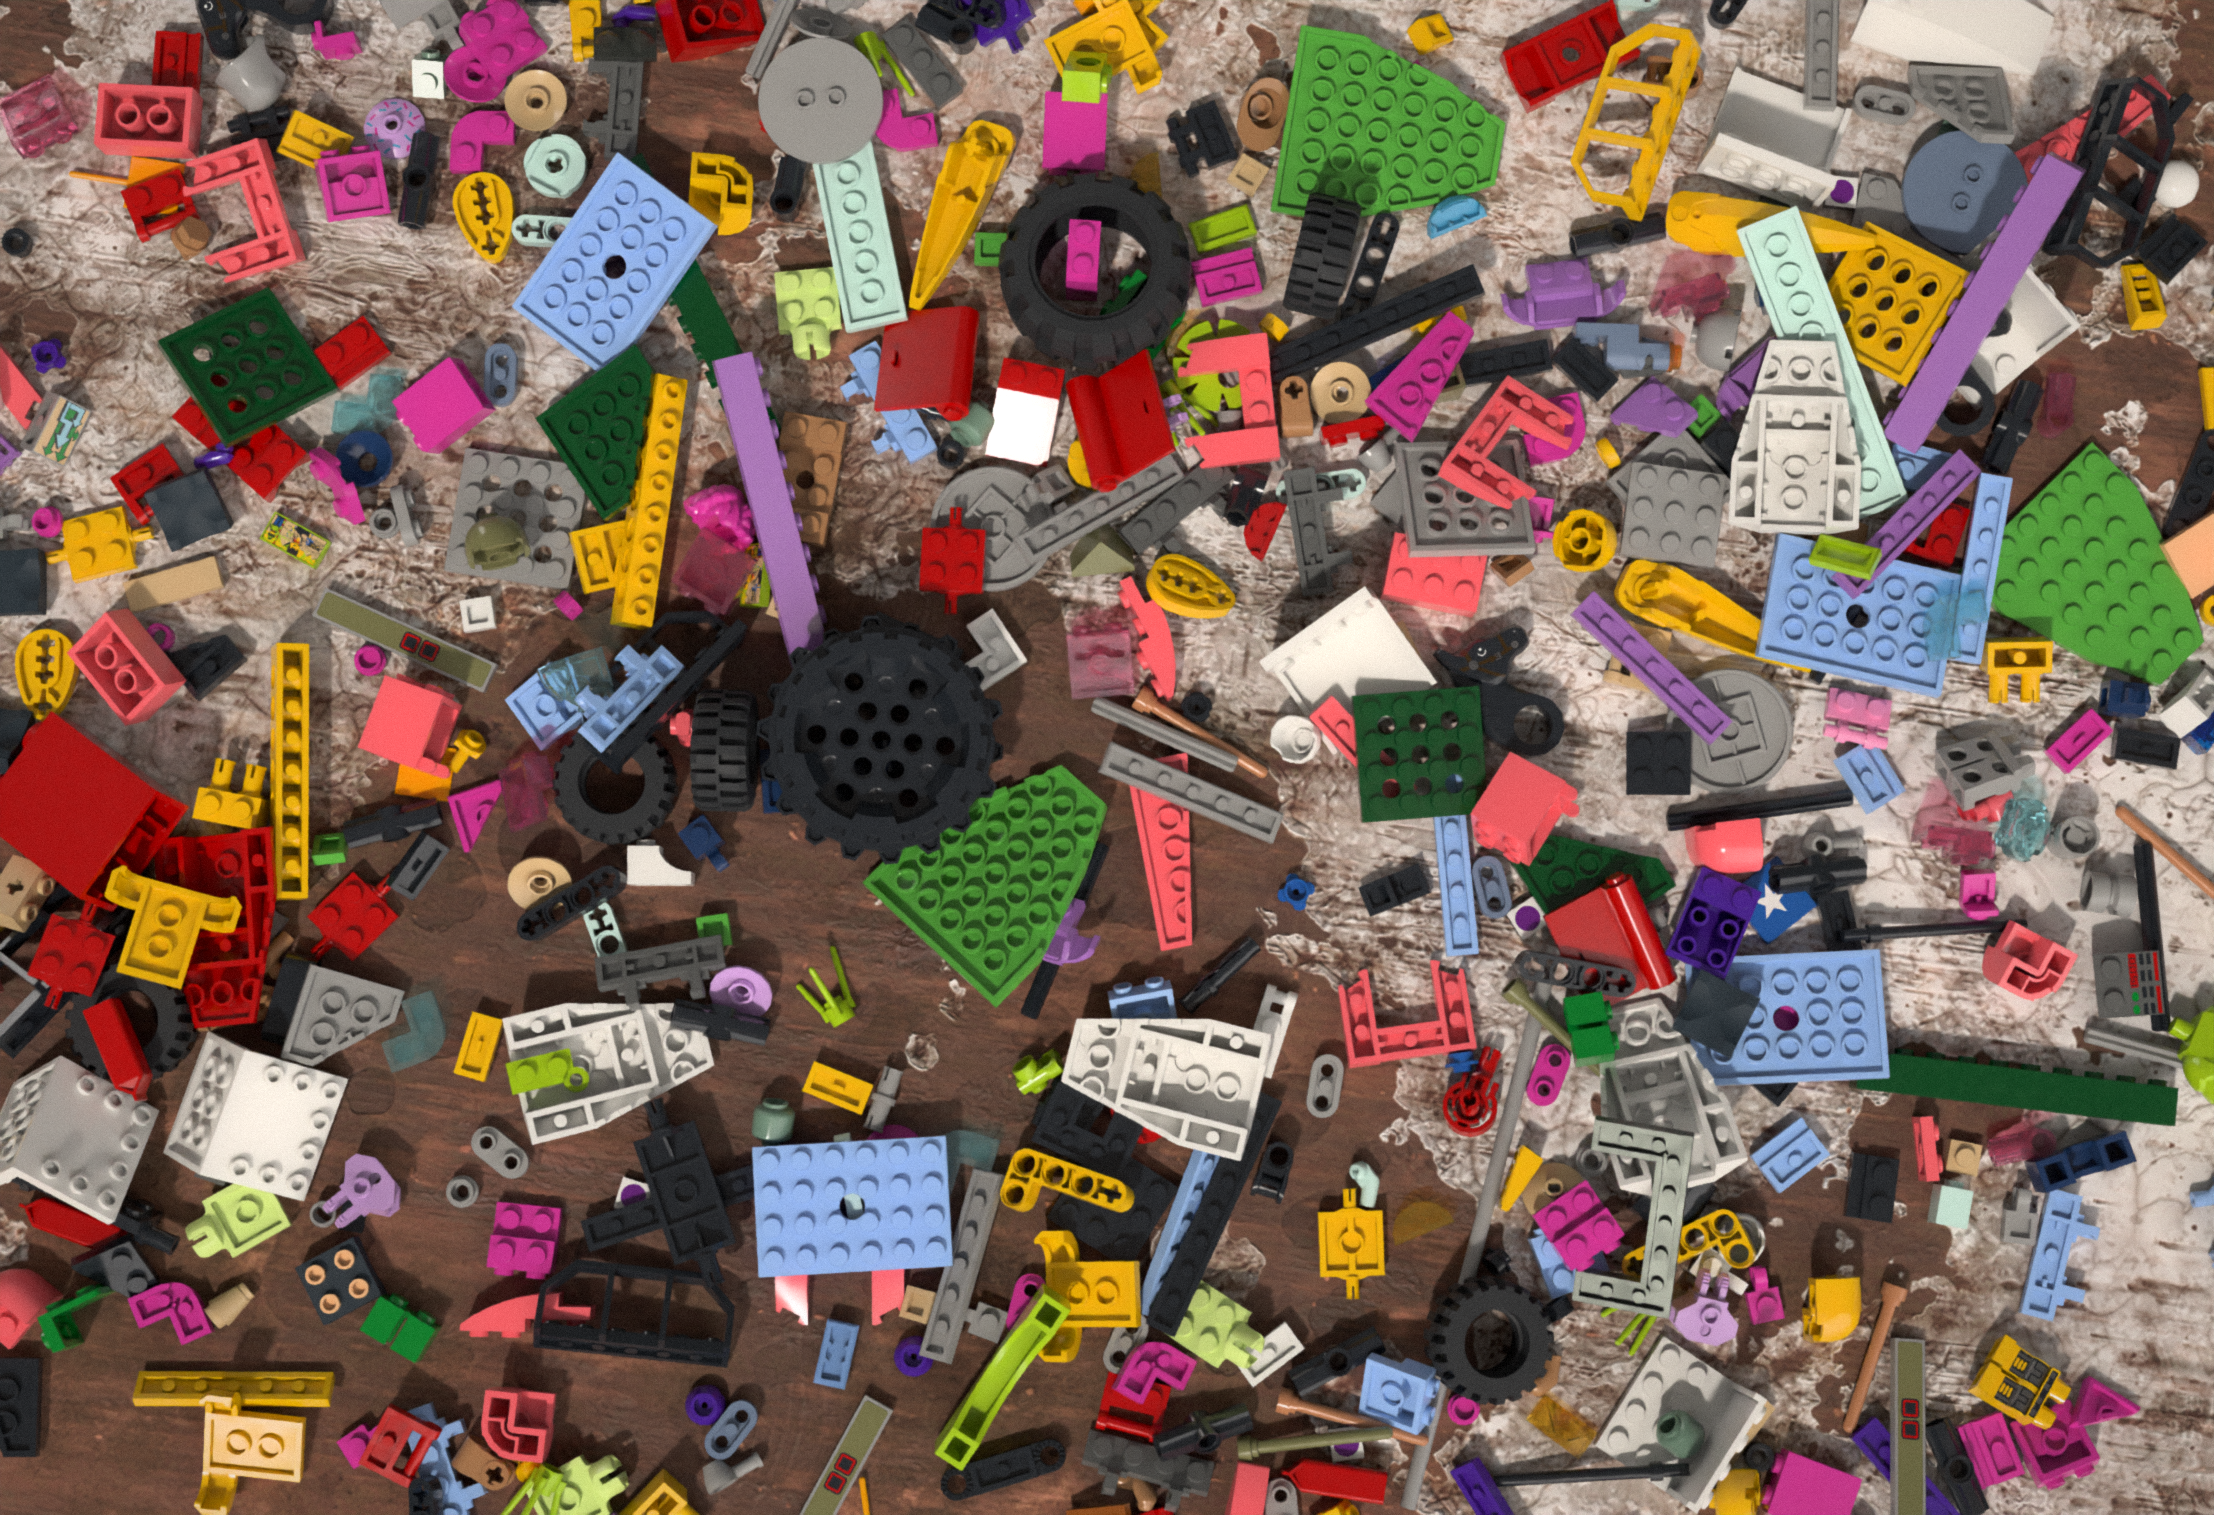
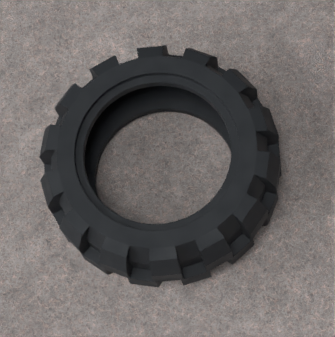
M1096 172L1073 175V183L1059 187L1057 182L1054 181L1034 193L1036 201L1032 205L1019 208L1008 225V238L1001 243L998 263L1001 278L1000 287L1010 318L1021 335L1028 336L1034 342L1035 349L1055 361L1061 357L1072 360L1073 367L1097 369L1098 363L1115 361V365L1118 366L1148 346L1155 349L1171 334V325L1175 319L1182 317L1189 298V283L1192 277L1189 243L1181 222L1175 221L1171 215V207L1154 191L1145 193L1138 189L1137 181L1116 174L1112 176L1111 181L1098 180ZM1070 219L1101 221V227L1113 228L1126 233L1135 239L1146 251L1152 263L1148 281L1141 293L1124 308L1100 316L1079 315L1057 305L1040 285L1043 263L1054 245L1069 235Z

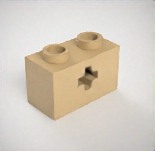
M14 854L0 875V926L25 933L30 924L36 919L38 911L46 898L53 892L57 881L29 859Z

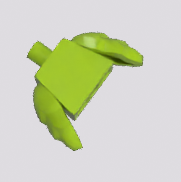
M2214 1005L2193 1017L2190 1022L2176 1016L2171 1021L2167 1032L2182 1040L2177 1057L2183 1061V1073L2189 1085L2195 1091L2200 1092L2210 1104L2214 1105Z

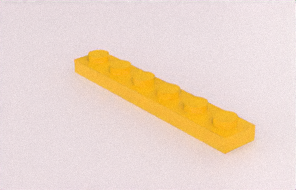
M139 1371L132 1399L135 1406H200L198 1405L199 1400L210 1390L216 1389L239 1392L241 1406L330 1407L335 1376L334 1372Z

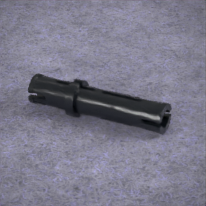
M1247 935L1205 976L1201 975L1198 978V982L1194 987L1178 999L1180 1004L1192 1015L1211 996L1215 997L1223 984L1261 951L1258 944Z

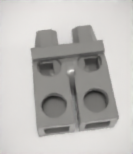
M1996 730L1987 732L1986 737L1979 736L1936 749L1935 772L1946 788L1950 789V794L1963 812L1975 808V802L1992 795H2003L2010 790L2012 792L2021 790L2022 779L2035 774L2036 764L2030 755L2019 758L2014 757L2021 754V744L2015 734L2000 737Z

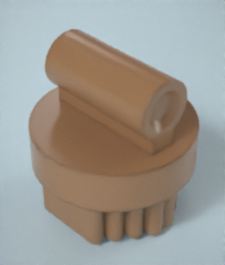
M192 216L179 222L171 232V240L185 261L201 254L211 236L204 221L201 222L200 219L197 220V218L193 219Z

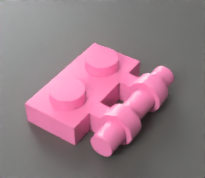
M1830 687L1826 695L1823 720L1836 722V724L1825 723L1822 734L1823 736L1834 738L1835 742L1845 743L1849 741L1862 744V748L1872 750L1876 747L1885 750L1888 744V737L1877 735V732L1885 734L1889 729L1892 701ZM1849 726L1862 728L1863 732L1849 729Z

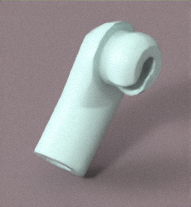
M1363 1161L1353 1163L1350 1166L1349 1174L1362 1188L1359 1205L1375 1208L1380 1179L1369 1164Z

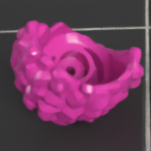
M726 484L712 485L708 489H702L689 496L683 502L686 513L692 517V522L701 529V536L706 537L705 541L707 545H710L709 553L712 556H723L725 553L737 554L739 551L744 552L753 542V536L756 533L749 503L745 502V497L738 488Z

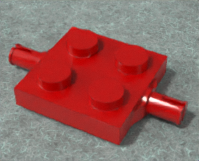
M950 507L949 526L942 528L923 527L919 590L921 592H937L945 596L943 614L950 615L951 613L952 615H957L958 596L983 594L987 531L963 527V508L956 507L955 509V507Z
M353 871L307 916L320 929L323 936L310 949L312 954H316V958L321 959L333 946L340 949L353 962L400 917L389 906L384 896L392 889L385 883L390 876L389 873L380 883L373 886L366 883Z
M85 901L79 920L66 919L51 914L27 973L31 977L43 980L51 987L43 1004L44 1006L49 1007L55 995L51 1008L57 1010L63 992H77L89 997L92 996L115 939L114 935L102 932L91 924L99 906L93 904L87 916L91 903Z

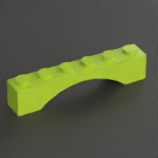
M1041 1284L936 1439L935 1454L961 1471L964 1469L979 1447L994 1417L1018 1379L1041 1349L1053 1338L1070 1313V1301L1045 1284Z

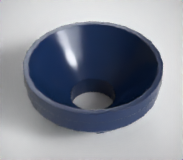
M361 430L349 434L340 442L335 457L341 461L339 467L342 472V478L348 483L353 482L356 487L369 488L377 486L387 479L393 469L394 456L389 443L385 438L373 431ZM366 454H373L377 458V465L371 471H364L360 467V460Z

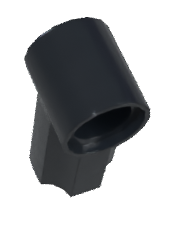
M929 1L919 11L915 22L917 28L949 45L956 54L967 55L975 49L977 44L974 27L969 20L957 18ZM960 32L969 34L966 40L957 41L954 39L956 34Z
M781 156L774 191L770 196V206L774 217L783 223L794 221L800 213L799 203L808 163L792 156ZM782 200L793 202L792 207L786 211L779 210L777 205Z
M1242 465L1239 466L1230 489L1232 493L1228 498L1223 514L1228 524L1236 527L1248 525L1257 501L1260 502L1269 475Z

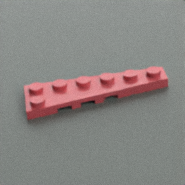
M2152 74L2143 78L2144 81L2167 97V101L2171 98V95ZM2133 89L2117 134L2125 137L2153 113L2150 101ZM2092 109L2014 153L2024 168L2028 185L2034 177L2029 172L2039 155L2045 157L2047 153L2052 151L2074 162Z
M1187 753L1154 759L1188 773ZM1129 785L1160 950L1166 951L1192 946L1189 810Z

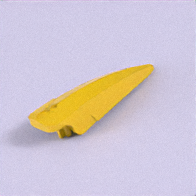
M977 120L968 126L961 138L949 144L942 171L938 173L923 232L910 292V308L922 310L946 278L970 240L994 193L998 181L1004 176L1014 150L1016 138L1010 129L984 120Z
M1680 191L1669 200L1666 230L1671 240L1692 248L1694 252L1704 255L1746 257L1736 230L1790 208L1729 198L1716 193ZM1799 211L1815 254L1864 250L1876 247L1877 236L1875 234L1829 218Z
M1644 559L1632 561L1625 566L1614 590V597L1619 607L1657 626L1670 628L1714 647L1765 663L1810 673L1811 669L1755 657L1761 620L1703 580H1696L1683 570L1666 563H1654Z

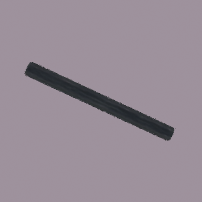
M1850 789L1673 813L1666 816V826L1668 831H1677L1693 826H1708L1718 822L1753 818L1762 819L1848 807L1853 805V794Z
M1098 841L1093 850L1086 874L1074 896L1076 899L1083 900L1085 906L1109 852V847ZM1042 960L1021 1009L1022 1015L1035 1020L1039 1017L1060 965Z
M2139 843L2134 845L2133 850L2144 951L2159 950L2165 1014L2150 1015L2151 1029L2155 1032L2168 1031L2171 1020L2153 845L2151 843Z

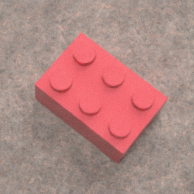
M99 83L94 144L105 155L197 159L199 158L203 98L193 87Z
M1395 532L1391 538L1380 599L1472 618L1477 611L1487 555L1409 558L1405 534Z
M128 608L105 612L67 652L125 726L148 721L187 681Z

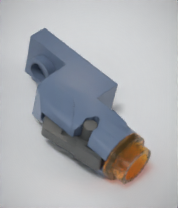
M1576 322L1572 328V338L1574 337L1582 346L1595 347L1602 343V364L1610 370L1619 371L1623 379L1662 375L1664 372L1671 373L1672 370L1680 369L1682 360L1681 345H1675L1673 341H1659L1641 337V340H1639V324Z

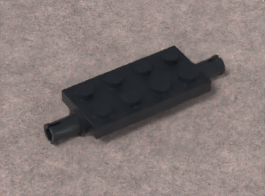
M663 1097L643 1104V1107H645L653 1131L650 1132V1136L635 1141L633 1144L674 1264L677 1265L693 1259L698 1262L705 1282V1288L712 1287L715 1283L716 1285L723 1283L725 1278L721 1272L716 1254L718 1249L737 1243V1239L696 1120L675 1127V1124L670 1123Z
M19 1177L10 1181L19 1185V1189L22 1191L38 1190L64 1202ZM125 1196L115 1222L111 1224L134 1235L133 1240L138 1242L139 1245L144 1246L147 1244L167 1253L169 1256L172 1255L180 1242V1236L156 1227L163 1213L154 1209L155 1205L147 1200H134Z

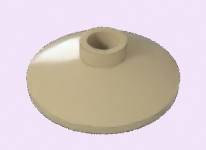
M529 70L517 75L509 83L505 92L504 103L509 117L515 124L526 130L541 131L554 126L563 117L567 107V94L563 84L553 74L543 70ZM535 100L543 101V105L540 108L532 107Z
M1334 362L1324 366L1315 375L1310 387V399L1314 410L1322 419L1332 424L1352 421L1362 417L1368 409L1365 400L1372 393L1367 375L1358 366L1349 362ZM1341 387H1345L1348 390V396L1345 399L1339 396L1338 392Z
M544 856L529 857L520 861L512 868L508 877L510 896L519 906L529 911L572 885V878L567 868L557 860ZM537 877H542V878H545V880L540 881V880H537L536 878H537ZM557 903V904L554 906L553 910L559 908V907L562 906L563 904H562V903Z
M1561 1163L1543 1164L1522 1191L1524 1205L1532 1215L1577 1185L1583 1178L1575 1169ZM1552 1185H1557L1560 1187V1191L1552 1193L1548 1188Z

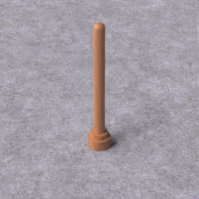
M1144 686L1131 706L1140 713H1143V711L1148 714L1152 712L1190 736L1239 758L1237 764L1259 778L1267 776L1268 769L1264 765L1157 701L1158 697L1154 695L1155 692Z
M2125 806L2116 808L2115 814L2147 843H2151L2157 852L2214 900V883L2129 809Z
M1883 1281L1880 1290L1883 1305L1843 1422V1429L1848 1433H1852L1856 1429L1896 1306L1900 1307L1901 1301L1905 1302L1908 1293L1907 1289Z
M1281 1387L1275 1410L1277 1413L1288 1415V1413L1295 1414L1298 1411L1359 1429L1389 1426L1393 1430L1391 1438L1420 1446H1425L1429 1442V1437L1425 1433L1420 1432L1418 1435H1414L1372 1418L1300 1399V1395L1294 1394V1390Z

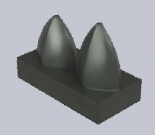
M594 27V61L657 62L656 27Z

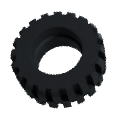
M1320 192L1309 194L1282 303L1287 310L1323 319L1335 317L1362 207L1356 201Z
M705 689L696 697L691 726L690 780L692 783L693 802L702 811L746 812L754 805L758 784L760 737L756 735L757 721H759L757 698L749 690Z
M631 724L622 732L625 736L633 729ZM578 732L571 737L573 742L569 746H563L560 751L563 755L559 762L555 761L553 771L556 772L555 779H552V789L556 793L554 801L557 808L563 813L562 817L580 834L609 845L619 843L631 844L634 843V840L649 837L651 831L656 827L659 829L665 823L664 818L666 815L672 813L675 806L672 804L674 796H678V786H676V778H678L677 769L672 763L673 759L670 753L653 735L631 757L640 765L644 773L645 787L642 796L632 808L620 813H608L600 810L591 802L587 794V777L591 768L599 759L584 747L583 736ZM611 744L605 749L609 754L612 751L610 749Z
M119 960L110 962L109 966H103L91 997L72 992L69 1001L74 1003L73 1009L66 1010L65 1019L71 1020V1028L65 1029L66 1038L73 1039L74 1045L70 1046V1049L74 1056H81L80 1064L85 1069L94 1070L95 1075L102 1079H111L82 1011L107 999L118 998L125 992L139 991L148 995L157 1009L158 1027L151 1042L142 1051L153 1074L151 1080L161 1078L163 1073L172 1072L179 1066V1059H186L191 1052L187 1048L189 1042H195L198 1033L193 1032L194 1024L183 991L185 983L183 982L182 988L178 989L116 972Z
M1482 1276L1481 1279L1476 1277L1465 1278L1464 1284L1454 1283L1448 1287L1450 1292L1448 1296L1440 1294L1435 1301L1439 1305L1435 1312L1430 1310L1426 1318L1431 1321L1430 1329L1424 1328L1423 1338L1429 1341V1346L1424 1347L1425 1355L1432 1360L1430 1367L1436 1369L1435 1375L1441 1378L1440 1382L1455 1393L1484 1405L1488 1402L1493 1405H1504L1505 1399L1514 1402L1522 1398V1390L1530 1393L1537 1387L1534 1380L1537 1377L1543 1379L1548 1370L1543 1368L1546 1360L1552 1361L1553 1351L1548 1350L1549 1343L1554 1342V1332L1547 1330L1546 1327L1551 1324V1320L1547 1313L1541 1311L1543 1305L1538 1298L1531 1296L1530 1291L1519 1285L1492 1276ZM1489 1310H1498L1504 1313L1510 1322L1512 1329L1511 1346L1506 1357L1499 1364L1490 1369L1480 1370L1473 1367L1467 1359L1464 1345L1465 1336L1470 1324L1480 1314Z

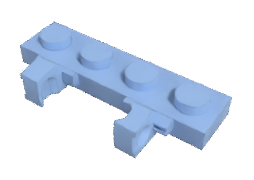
M876 341L849 355V359L856 371L850 374L852 380L840 387L847 402L850 396L862 393L867 398L871 396L875 402L881 349ZM910 409V411H881L887 423L884 425L886 432L883 433L882 438L879 440H871V444L878 455L892 447L895 453L902 450L909 463L913 464L938 450L915 409Z
M628 644L615 657V660L620 661L624 665V670L628 672L625 676L629 679L610 698L606 695L603 698L599 695H594L589 690V685H587L574 699L585 711L583 715L588 719L578 732L601 753L685 668L662 645L648 657L644 653L639 655Z
M2054 1190L2046 1194L2019 1313L2053 1322L2057 1305L2063 1306L2065 1299L2083 1303L2086 1290L2065 1285L2067 1277H2064L2072 1242H2076L2077 1236L2098 1240L2100 1232L2099 1227L2083 1223L2085 1215L2079 1214L2083 1196L2061 1190Z
M433 1402L407 1411L424 1421L437 1424L442 1429L439 1438L433 1440L418 1472L420 1477L431 1474L439 1479L443 1494V1515H470L469 1509L474 1507L472 1499L488 1493V1489L480 1483L465 1487L463 1480L458 1479L456 1470L451 1465L452 1458L448 1447L451 1446L449 1438L468 1431L464 1418L447 1424L445 1417L438 1419ZM412 1431L408 1439L412 1452L421 1437V1434Z

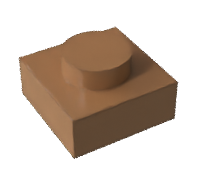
M1502 555L1490 564L1493 573L1508 587H1511L1535 570L1531 560L1525 555Z

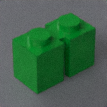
M1602 991L1563 998V1011L1568 1034H1571L1570 1044L1575 1067L1614 1061L1615 1050L1620 1049L1617 1032L1610 1031L1607 1020L1613 1019L1610 1001L1603 1000Z
M392 1293L391 1296L388 1294L380 1296L360 1331L386 1345L387 1341L389 1343L392 1342L407 1318L390 1349L413 1363L421 1361L441 1329V1326L435 1323L437 1318L422 1309L414 1312L407 1306L409 1301L396 1293Z

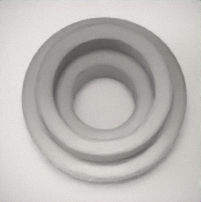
M382 507L372 513L369 526L373 534L382 539H389L398 534L400 529L394 509ZM389 518L391 520L390 527L383 529L381 522Z
M1586 1145L1577 1152L1575 1162L1582 1174L1595 1177L1601 1175L1606 1170L1608 1157L1606 1153L1591 1150V1145ZM1590 1154H1593L1597 1159L1596 1164L1592 1167L1586 1164V1157Z
M466 1175L454 1177L446 1188L447 1199L452 1205L459 1208L472 1205L479 1195L477 1182ZM461 1185H465L469 1191L468 1195L464 1198L458 1194V1188Z

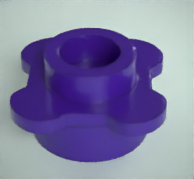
M51 339L49 342L44 341L32 346L31 353L37 363L35 368L38 372L45 374L49 369L56 367L62 369L65 367L67 360L62 356V343L58 339ZM50 353L51 358L47 359L46 355Z

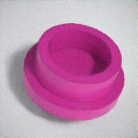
M52 506L40 508L32 517V526L42 537H55L62 529L63 515L59 509Z
M376 645L361 647L354 657L356 669L365 676L380 674L387 663L384 651Z
M1456 1393L1448 1401L1447 1412L1451 1420L1456 1424L1469 1425L1477 1419L1480 1407L1479 1403Z

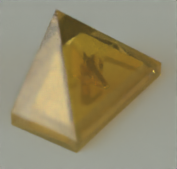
M1546 1394L1543 1395L1526 1419L1578 1459H1580L1597 1435V1432Z

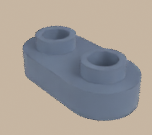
M497 343L492 345L485 354L484 393L494 406L506 407L512 404L517 396L518 357L509 345ZM501 357L508 358L504 366L497 364L498 359ZM505 387L507 389L506 394L498 397L496 394L497 390Z
M1483 856L1477 859L1471 867L1472 882L1478 906L1484 916L1490 919H1499L1504 917L1511 909L1512 900L1501 862L1495 857ZM1483 867L1491 869L1492 875L1490 878H1484L1481 875ZM1495 897L1499 900L1500 905L1497 909H1492L1489 906L1490 898Z
M740 1399L733 1402L708 1432L705 1438V1449L711 1457L715 1459L730 1457L754 1428L758 1421V1410L751 1401ZM739 1410L747 1412L748 1419L746 1421L738 1420L737 1412ZM718 1436H725L727 1438L728 1444L726 1447L718 1446L716 1442Z

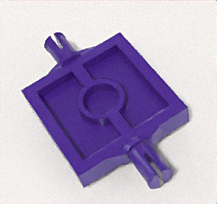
M960 0L964 11L970 8L972 0ZM995 0L1006 9L1007 17L1003 26L999 29L991 30L970 21L981 46L987 47L997 40L1006 39L1012 54L1019 53V50L1022 51L1024 49L1017 32L1025 23L1035 18L1036 14L1029 0ZM980 6L979 13L995 19L996 13L993 10L991 11Z

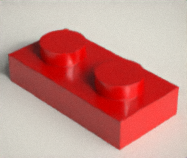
M1375 415L1320 428L1318 434L1321 445L1329 444L1330 448H1336L1348 444L1349 439L1360 437V441L1375 439L1379 437L1378 433L1383 431L1385 424L1381 417Z

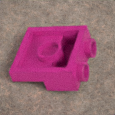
M488 0L486 3L487 8L478 13L475 10L467 12L461 18V23L459 24V37L496 83L547 52V45L528 23L529 16L516 0Z
M370 145L351 147L352 153L340 155L339 149L321 151V158L313 159L327 222L391 213L380 150H371Z
M1585 1179L1531 1215L1565 1267L1570 1271L1576 1268L1578 1272H1582L1595 1263L1592 1258L1594 1255L1602 1250L1605 1254L1614 1251L1622 1244L1619 1239L1625 1235L1607 1207H1604Z
M498 1201L493 1234L490 1235L487 1267L494 1268V1274L513 1276L514 1270L526 1271V1278L545 1279L546 1273H555L563 1208Z
M2070 1399L2062 1404L2048 1407L2057 1413V1417L2052 1426L2046 1430L2032 1423L2024 1426L2014 1421L2009 1425L2024 1455L2023 1461L2037 1488L2046 1486L2047 1490L2050 1491L2066 1483L2064 1478L2076 1474L2078 1479L2086 1477L2096 1471L2094 1466L2101 1459L2085 1427L2075 1429L2069 1427L2074 1411Z

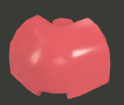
M1760 818L1718 822L1708 826H1693L1684 830L1686 849L1690 861L1697 869L1703 866L1724 876L1761 870L1763 865V839Z
M2009 920L1995 947L1987 946L1983 956L1982 970L1983 975L1994 984L2021 998L2034 1001V999L2042 998L2050 992H2057L2065 981L2078 955Z
M12 1268L0 1272V1342L8 1349L14 1348L34 1322H39L37 1317L47 1313L45 1307L59 1301L64 1295L42 1276L30 1269Z
M492 1387L486 1389L481 1428L482 1436H484L488 1446L498 1456L509 1460L536 1463L546 1461L550 1452L555 1427L553 1420L557 1393L533 1391L518 1387Z

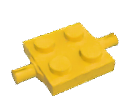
M120 506L63 521V548L45 552V556L49 565L67 561L70 565L72 580L78 584L138 568L135 554L136 543L154 539L155 535L151 525L133 530L129 524L126 509Z
M1345 1188L1342 1189L1343 1208L1336 1211L1317 1212L1320 1277H1338L1346 1280V1299H1353L1352 1286L1354 1299H1360L1359 1279L1367 1276L1385 1275L1382 1210L1356 1208V1188H1350V1201L1349 1189Z

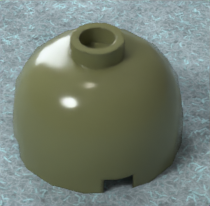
M488 513L481 516L480 520L468 530L464 542L468 565L472 569H475V564L481 565L483 571L512 566L518 563V556L524 553L526 558L531 551L528 538L522 526L516 520L506 516H498L497 513Z

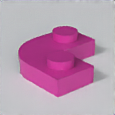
M897 88L884 90L883 115L878 130L875 133L876 137L885 145L895 148L899 152L939 146L933 113L902 118Z
M475 111L458 121L451 136L450 172L452 174L483 172L484 144L515 145L516 124L511 120L507 111Z
M1578 392L1546 399L1574 417L1572 424H1565L1564 436L1572 438L1568 450H1565L1531 434H1526L1522 439L1529 467L1564 460L1576 452L1582 444L1585 436V421Z
M320 446L310 450L309 455L312 461L309 464L310 471L317 481L320 480L332 488L335 498L332 504L336 514L340 518H345L353 525L365 521L354 483H345L341 476L342 472L339 467L341 461Z
M179 1282L160 1284L127 1299L139 1329L170 1316L181 1345L190 1343L215 1331L210 1318L204 1311L205 1305L200 1295L186 1284Z
M1146 1342L1130 1352L1112 1389L1138 1404H1143L1156 1377L1177 1390H1184L1197 1361L1169 1344Z

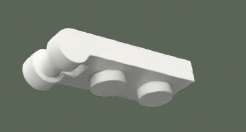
M1267 984L1253 1030L1272 1035L1264 1077L1271 1079L1298 993L1292 991L1285 993L1276 990L1277 986ZM1272 1002L1283 1005L1281 1014L1269 1011Z

